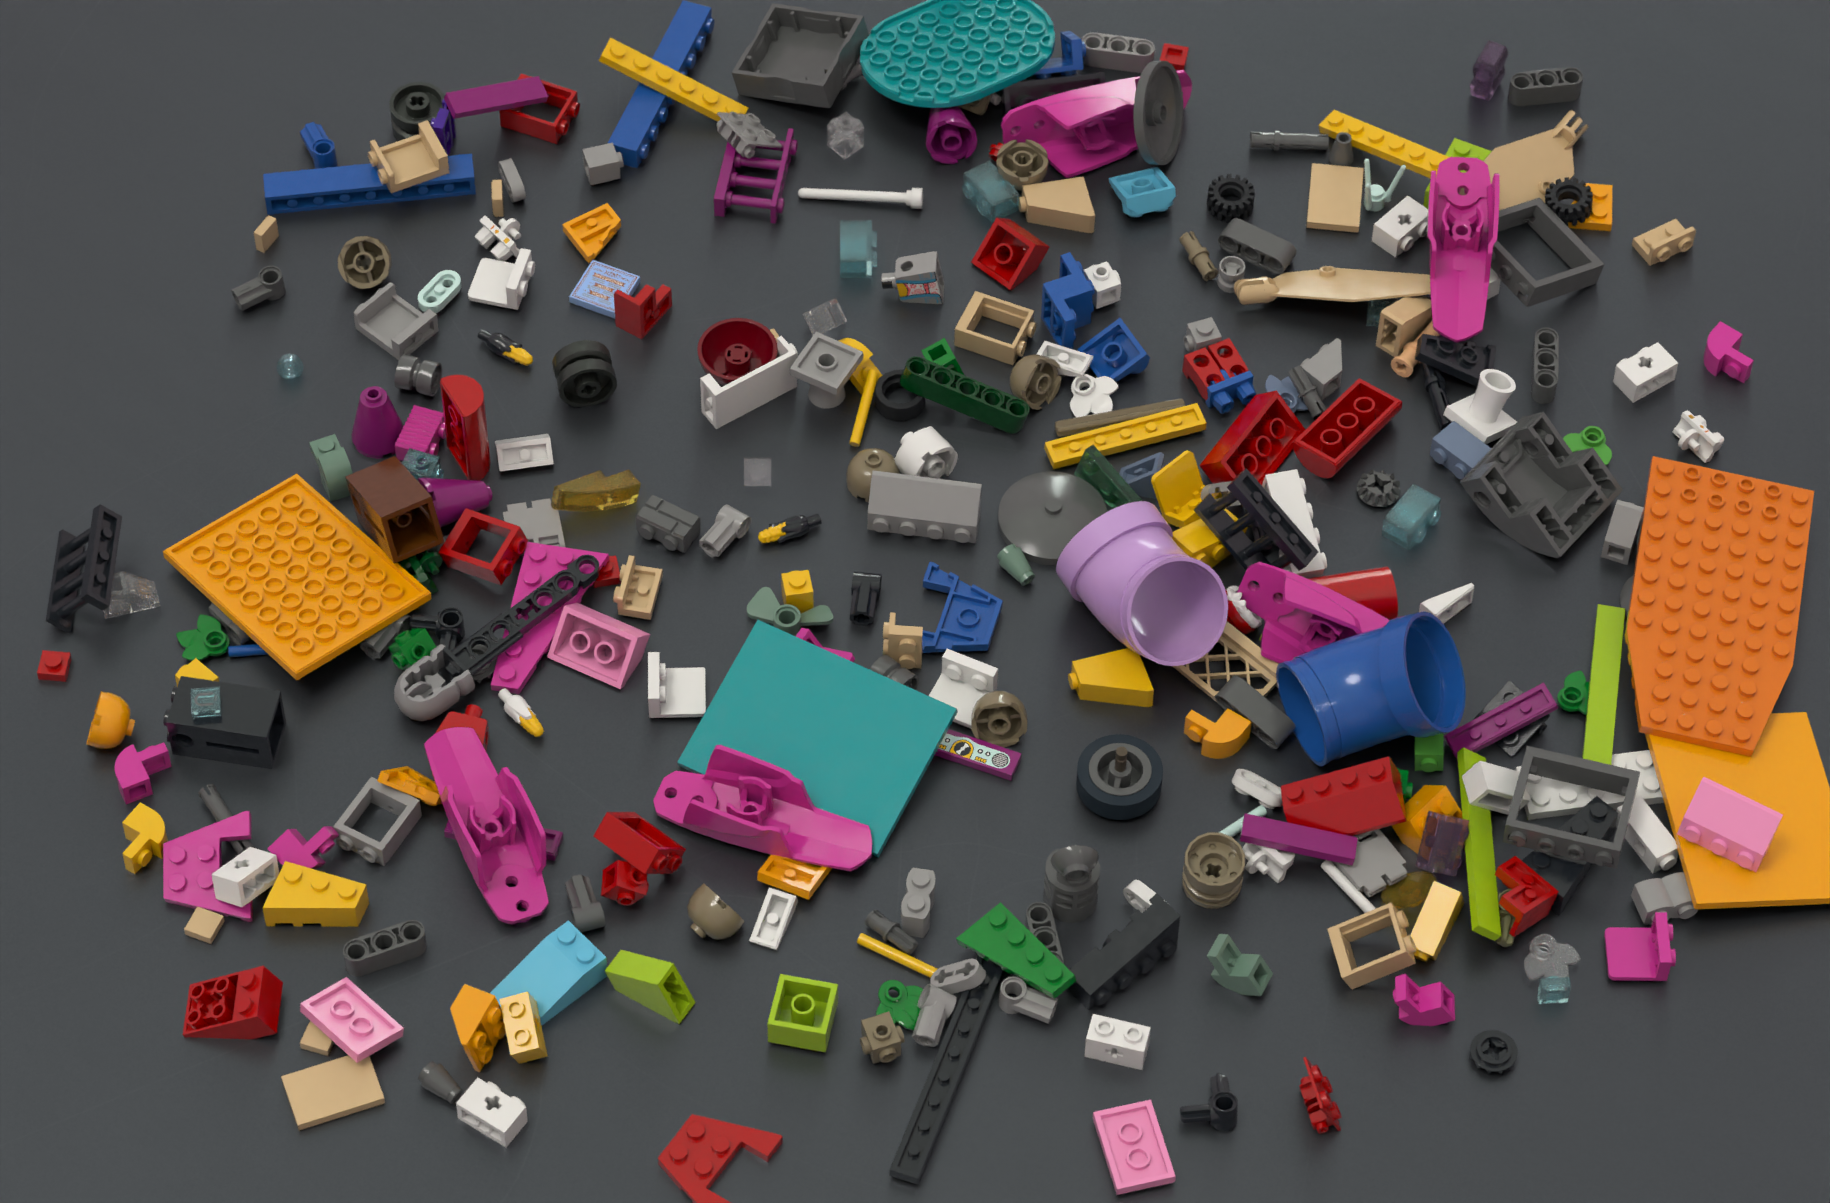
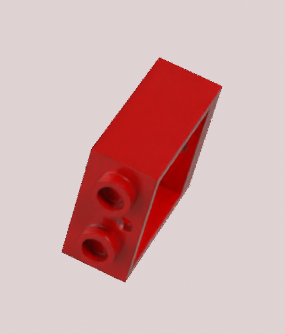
M520 74L517 80L530 78L531 76ZM541 80L549 96L547 101L543 103L562 109L554 123L520 113L524 106L499 111L500 125L502 127L557 144L561 136L566 135L572 118L577 117L580 103H578L577 91Z
M465 508L439 550V554L447 567L502 586L506 577L511 574L517 559L524 553L528 540L520 526ZM481 529L506 537L491 563L466 555Z
M607 812L593 836L644 874H672L680 867L683 860L682 856L686 850L635 812Z

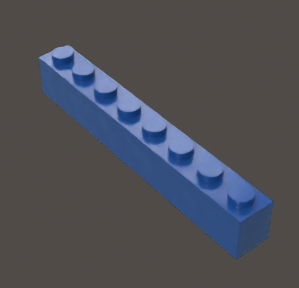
M683 0L652 59L687 76L688 70L693 69L698 51H702L704 48L706 35L708 33L711 34L714 28L715 21L712 19L711 7ZM640 82L608 143H613L616 152L621 153L623 164L638 168L641 160L647 158L651 141L656 140L660 124L665 123L670 105H674L676 100Z
M472 154L448 156V174L394 193L390 192L386 184H381L377 173L378 168L377 166L372 167L371 163L263 174L267 215L476 194Z

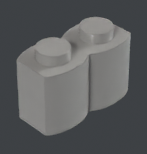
M912 868L908 873L906 895L901 904V930L909 936L923 938L929 930L930 911L935 902V874L933 870Z
M1684 872L1674 873L1663 878L1641 881L1634 885L1631 894L1644 924H1652L1655 912H1667V920H1669V918L1688 919L1698 911V909L1694 910Z

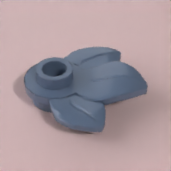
M1273 375L1268 376L1265 382L1266 392L1278 391L1293 413L1308 410L1302 398L1299 399L1297 397L1299 393L1289 376L1282 381Z

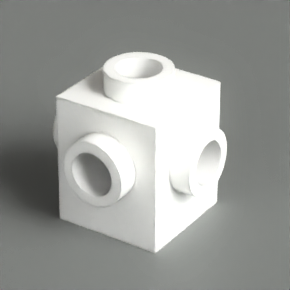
M1108 262L1092 265L1083 270L1086 279L1091 280L1093 283L1095 294L1092 295V303L1096 309L1120 301V277L1116 270H1112Z

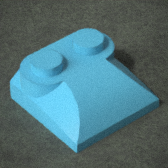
M1158 167L1109 178L1111 187L1122 201L1123 212L1130 217H1141L1144 213L1153 211H1166L1173 204V199L1176 197L1175 186Z

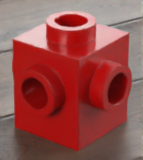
M617 860L603 869L601 896L615 900L620 905L631 906L646 896L649 888L647 874L641 872L628 861Z

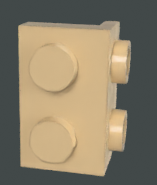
M629 555L627 564H622L621 586H616L613 602L618 605V615L651 620L663 577L662 569L635 565V556Z
M890 612L889 622H884L883 655H889L902 668L921 669L923 627L896 625V613Z

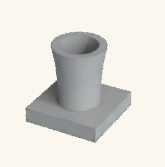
M815 332L790 367V375L810 384L808 397L815 406L833 408L843 402L846 394L844 385L863 360V352L819 332Z

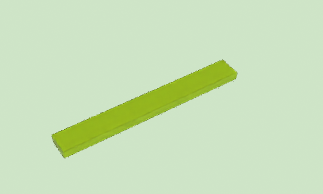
M1598 604L1595 618L1582 758L1611 765L1625 608Z
M1463 747L1457 752L1471 926L1472 931L1496 941L1501 937L1497 881L1494 875L1496 869L1491 813L1489 809L1469 804L1462 775L1471 769L1474 764L1479 761L1486 762V758Z

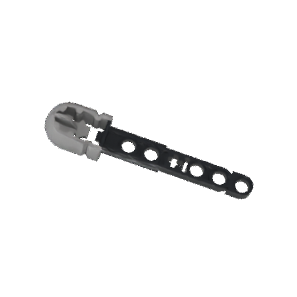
M592 555L578 557L567 566L566 570L558 572L452 651L440 644L431 651L430 656L422 657L399 676L394 689V700L401 712L412 720H431L457 703L460 695L466 696L474 690L475 684L472 675L523 638L526 632L577 595L581 587L585 589L599 577L600 569L597 558ZM584 564H591L595 569L590 574H584L580 572L579 568ZM563 580H570L574 585L568 590H563L558 587V584ZM541 596H548L552 599V602L547 606H541L537 603V599ZM528 614V619L521 618L518 620V615L526 616ZM499 628H504L509 631V635L500 639L494 636V632ZM481 644L488 648L482 655L472 652V648L476 645ZM446 666V671L452 677H455L447 685H445L446 681L438 674L439 669Z

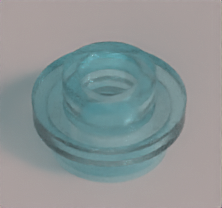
M295 354L283 355L276 365L277 373L285 379L299 377L304 369L303 362Z

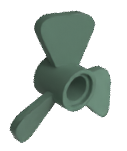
M769 587L761 588L747 605V615L749 618L771 623L773 627L794 636L797 635L801 626L827 625L833 622V614L828 606L819 605L801 614L799 609L793 605L784 604L780 606Z

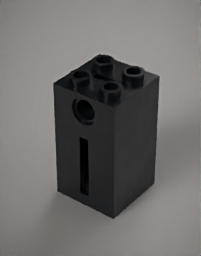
M185 676L180 677L178 687L174 686L172 689V705L170 710L167 709L165 711L163 724L168 730L167 742L171 744L172 754L266 769L273 768L286 726L281 691ZM213 692L212 695H201L197 698V702L200 704L213 703V705L199 706L195 703V697L198 694Z

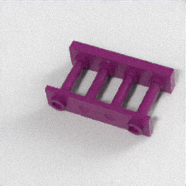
M788 128L786 141L777 140L782 145V148L755 147L783 151L781 160L758 157L744 158L731 146V143L727 142L714 195V216L725 217L727 207L732 205L770 210L771 223L776 224L778 213L782 214L784 210V198H782L791 156H796L798 140H794V129ZM747 166L778 170L777 180L738 175V172L735 171L736 168ZM736 185L770 189L774 190L772 199L735 195L731 188H736Z

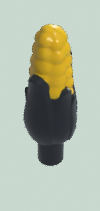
M481 329L478 333V339L486 342L488 348L494 354L508 359L515 365L520 363L529 366L533 363V356L526 352L525 349H522V344L514 342L506 335L501 333L491 334L484 329Z
M819 514L809 517L804 515L791 516L783 521L769 524L768 529L759 532L758 540L761 543L775 541L781 543L788 539L801 537L810 530L809 528L822 524Z

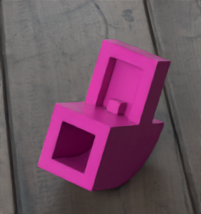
M1721 321L1708 336L1703 357L1705 367L1715 377L1722 370L1730 377L1745 383L1750 377L1754 360L1739 352L1743 334Z
M164 742L156 746H149L138 753L132 744L118 755L115 762V774L120 793L126 804L152 795L149 775L172 767L169 752Z
M324 826L307 842L297 829H287L267 849L277 856L278 862L282 865L287 861L311 869H317L326 863L319 853L324 855L335 845L333 840L339 834L332 826Z
M1406 974L1395 977L1393 998L1397 1006H1399L1400 1020L1410 1025L1436 1026L1455 1020V996L1441 981L1419 987Z

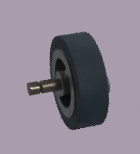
M1123 734L1101 737L1090 743L1079 757L1076 778L1078 795L1091 811L1102 817L1126 820L1141 816L1148 812L1160 797L1163 779L1162 762L1154 748L1137 737Z

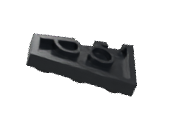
M1422 334L1417 341L1415 359L1478 387L1480 373L1485 369H1493L1496 346L1487 345L1486 348L1476 346L1475 342L1466 341L1465 344L1454 343V341L1445 337Z

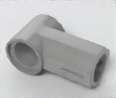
M728 504L724 505L718 512L714 525L699 540L700 547L710 557H719L736 537L740 539L746 534L751 525V517Z
M1008 977L1001 983L998 1003L1001 1010L1005 1013L1016 1014L1019 1012L1049 1024L1059 999H1053L1040 991L1027 987L1025 982L1018 977ZM1007 994H1016L1018 997H1010Z
M932 984L925 986L918 999L920 1012L912 1035L916 1043L931 1047L938 1045L945 1020L951 1015L955 1007V995Z

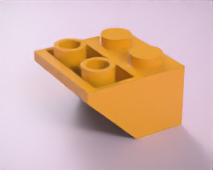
M1424 785L1404 804L1406 822L1392 825L1401 842L1433 866H1438L1464 841L1462 811L1446 785Z
M464 984L450 1010L460 1042L474 1070L480 1072L484 1064L491 1060L493 1049L498 1040L504 1037L506 1030L502 1010L495 995Z

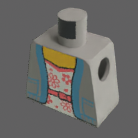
M937 251L899 257L896 260L895 272L882 273V288H897L900 301L928 304H943L945 282Z

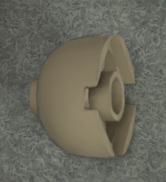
M1027 139L1026 143H1017V140H1012L1004 144L997 155L996 166L999 178L1007 187L1017 191H1022L1023 185L1041 183L1045 179L1048 169L1047 151L1039 143Z
M358 236L347 241L337 259L338 270L342 278L347 283L360 289L373 288L381 284L389 275L392 266L391 254L387 246L379 239L371 236Z
M1032 354L1023 357L1015 364L1011 371L1009 385L1013 396L1024 400L1029 405V408L1042 409L1039 406L1045 400L1048 404L1051 403L1058 393L1061 376L1058 375L1057 368L1061 369L1060 365L1054 359L1047 356Z
M868 448L858 452L850 460L846 472L847 488L854 497L857 498L858 495L861 498H865V502L869 503L873 471L900 474L894 457L883 449Z
M1006 691L986 693L973 707L971 730L977 739L981 738L983 741L1001 747L1014 745L1019 741V737L1023 733L1025 735L1027 731L1026 709L1022 701L1012 693Z
M704 883L696 889L689 899L687 911L688 916L693 922L690 928L702 939L706 935L715 940L729 938L745 922Z

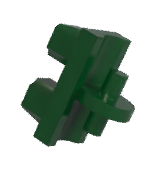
M425 550L421 553L422 558H420L419 554L397 562L407 572L415 571L416 574L413 577L427 588L431 595L439 591L429 574L431 572L433 575H436L440 572L439 567L443 559L438 552L430 553L429 550Z

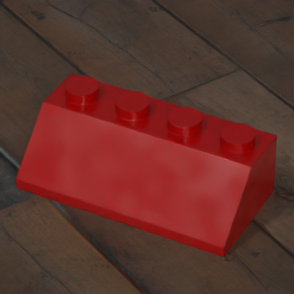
M1278 391L1257 394L1199 466L1212 483L1233 481L1240 472L1247 468L1262 486L1265 475L1273 474L1293 449V441L1306 429Z
M1389 756L1281 786L1283 810L1288 823L1354 836L1406 822L1401 775Z

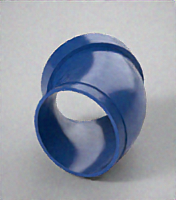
M1418 612L1393 618L1385 627L1363 632L1294 657L1293 660L1279 663L1276 669L1277 686L1285 714L1294 722L1296 728L1293 732L1303 750L1318 766H1324L1332 760H1338L1369 747L1408 735L1424 738L1450 732L1459 725L1464 713L1466 699L1465 678L1457 647L1444 624L1429 612Z

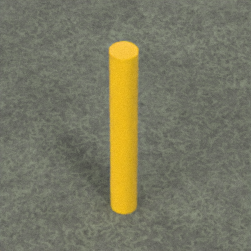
M868 370L849 442L854 447H859L879 375V372L876 370Z
M861 933L857 939V944L929 978L937 970V968L864 933Z

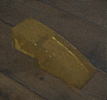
M629 469L606 477L599 470L555 486L551 507L556 510L599 511L623 507L637 502L641 483Z

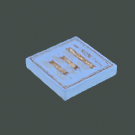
M592 260L570 294L569 302L615 319L614 292L618 289L632 296L640 284V276Z

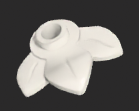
M1084 374L1083 377H1076L1071 385L1074 396L1070 402V408L1074 416H1087L1090 412L1098 414L1113 411V403L1109 395L1119 388L1118 384L1107 376L1094 378ZM1083 387H1089L1087 390L1081 391Z

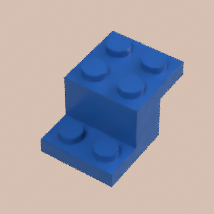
M1071 252L1060 257L1059 278L1043 284L1041 319L1057 345L1073 349L1074 341L1076 340L1074 329L1091 324V312L1094 311L1092 295L1095 294V289L1091 280H1087L1084 276L1081 263L1075 261Z

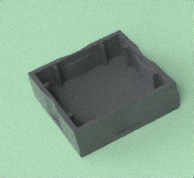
M772 3L758 27L755 38L745 49L732 71L738 95L831 108L860 57L863 40L869 36L864 16L833 11L820 12L803 7Z

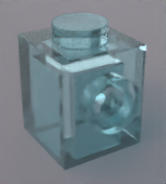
M409 448L402 464L416 480L423 477L443 478L444 470L441 469L440 457Z

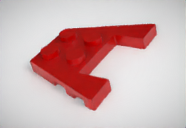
M692 1114L660 1154L658 1164L679 1189L683 1190L690 1197L692 1203H731L709 1189L740 1148H744L768 1162L783 1143V1136Z

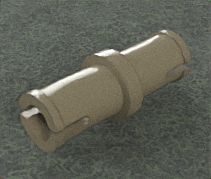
M1193 231L1184 233L1179 241L1189 254V261L1192 265H1196L1204 281H1208V278L1209 280L1214 279L1219 272L1211 262L1208 250L1201 246Z

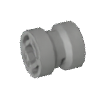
M1227 256L1220 261L1217 282L1219 288L1224 292L1235 293V282L1244 279L1245 263L1241 258Z

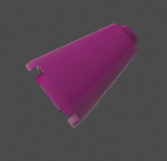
M958 106L931 108L926 135V147L931 157L945 164L958 163V159L970 157L977 146V134Z
M377 386L368 387L360 395L351 434L352 441L356 450L366 457L379 459L388 453L395 454V442H397V438L404 425L386 391Z
M425 477L417 479L432 496L440 528L458 521L465 508L478 512L487 508L489 502L492 501L491 488L488 485L486 486L483 481Z

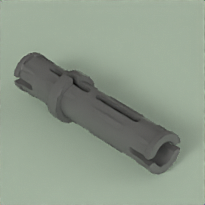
M1274 130L1273 132H1250V148H1273V151L1285 148L1328 150V134L1280 133V130Z
M214 784L206 785L211 795L207 794L204 787L199 790V797L202 798L217 822L233 816ZM249 839L227 841L232 844L237 855L244 851V847L246 849L249 847L255 848Z

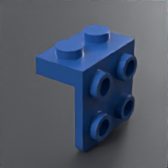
M1071 31L1060 32L1062 57L1050 58L1033 75H1036V78L1051 77V73L1061 72V75L1076 74V70L1083 69V57L1086 56L1085 42L1081 41V38Z

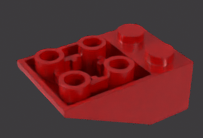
M260 966L190 984L183 1036L252 1040L276 1034L283 982L265 966Z

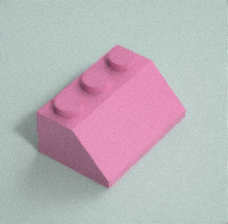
M573 603L565 605L547 658L618 689H622L642 660L650 634L582 604Z
M1703 776L1683 817L1677 835L1717 855H1721L1739 864L1741 867L1757 872L1770 847L1783 814Z

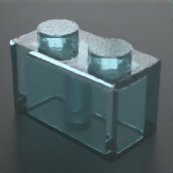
M990 160L964 173L962 185L964 195L977 205L980 214L986 216L991 223H994L996 217L1004 218L1018 211L1019 193L999 174L998 169Z
M840 221V278H872V267H877V251H872V247H877V231H872V221Z
M1413 483L1384 518L1382 536L1410 550L1416 542L1420 543L1424 539L1427 528L1430 525L1434 526L1438 522L1442 513L1439 510L1441 498Z

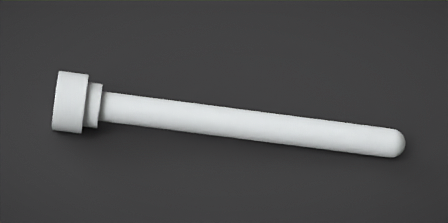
M801 188L798 191L800 198L896 202L906 203V206H911L913 209H922L923 188H912V190H907V192Z

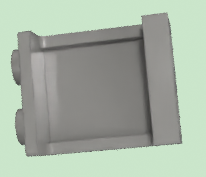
M391 282L385 287L378 289L374 296L365 303L360 304L354 311L355 328L398 360L404 354L410 355L439 331L437 314L430 309L424 313L417 310L396 294L395 285Z

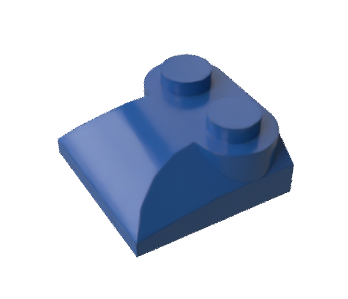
M1121 318L1114 321L1077 349L1079 352L1093 356L1094 359L1089 366L1097 377L1107 376L1115 382L1130 373L1137 374L1144 371L1150 359Z

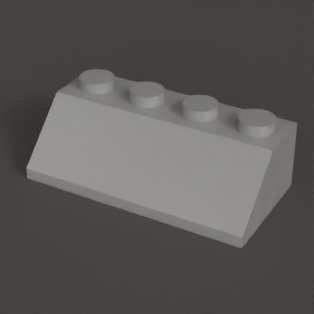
M873 471L868 505L867 530L898 533L906 536H922L931 539L954 540L961 543H976L981 518L982 484Z

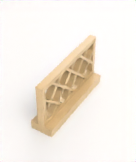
M1226 621L1222 635L1217 643L1224 647L1225 654L1208 655L1207 653L1194 661L1205 662L1206 674H1194L1189 670V664H1186V667L1184 665L1172 666L1215 700V695L1219 691L1211 688L1210 679H1227L1228 682L1234 675L1246 678L1249 685L1250 677H1262L1268 684L1263 689L1255 690L1266 697L1277 686L1276 669L1279 663L1263 657L1259 646ZM1229 660H1241L1245 663L1246 671L1229 672ZM1209 661H1225L1226 672L1210 673Z

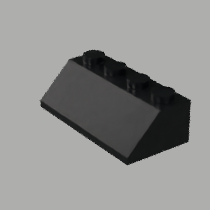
M1099 71L1019 81L1000 90L1003 117L1014 108L1045 97L1106 83L1105 73Z

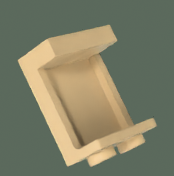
M428 120L418 123V135L380 148L375 140L370 141L369 161L372 167L377 166V173L381 184H386L391 193L449 173L448 156Z

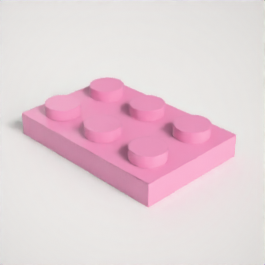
M347 977L300 1003V1012L357 1063L403 1036L404 1028Z
M1151 1100L1093 1112V1121L1117 1195L1175 1182L1176 1176Z

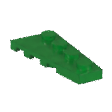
M1001 902L956 938L958 945L965 949L968 947L975 951L979 957L1001 966L1002 970L1009 974L1017 975L1025 983L1053 999L1077 981L1075 975Z

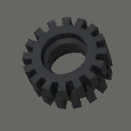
M1227 174L1225 179L1223 175L1218 176V180L1214 179L1212 185L1210 184L1208 187L1207 209L1211 211L1213 217L1217 215V220L1219 221L1226 218V223H1229L1230 219H1239L1240 217L1242 220H1245L1247 215L1250 216L1252 213L1255 189H1253L1252 183L1248 184V179L1245 177L1243 180H1240V175L1236 174L1235 178H1231V174ZM1231 195L1238 197L1240 200L1226 201L1222 197Z
M1565 177L1564 182L1561 179H1557L1556 184L1552 182L1549 188L1546 189L1545 204L1567 226L1568 222H1572V225L1575 226L1578 220L1580 223L1585 222V217H1590L1593 194L1590 186H1586V182L1583 180L1578 183V178L1569 181V177ZM1564 199H1573L1576 200L1577 203L1568 205L1563 204L1559 201Z

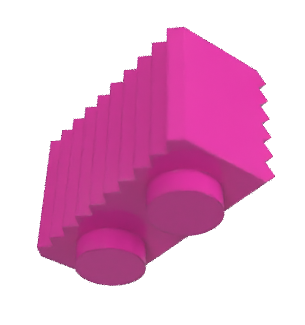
M417 405L413 406L397 438V442H395L396 457L399 461L402 460L403 462L412 463L413 465L417 464L419 467L423 466L426 468L430 459L437 457L439 451L438 443L441 438H446L443 412Z

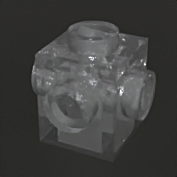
M847 112L833 118L827 124V145L843 159L848 158L864 147V126L862 122Z

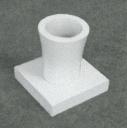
M1485 369L1480 373L1475 394L1448 405L1443 415L1452 422L1458 423L1483 443L1488 444L1503 437L1517 423L1516 420L1502 410L1507 399L1515 390L1516 384L1504 372L1495 369Z

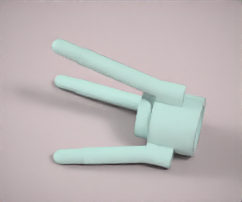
M1365 159L1364 207L1366 210L1376 212L1382 210L1385 202L1391 201V195L1400 181L1406 166L1402 165L1387 192H1385L1382 186L1371 184L1370 161Z

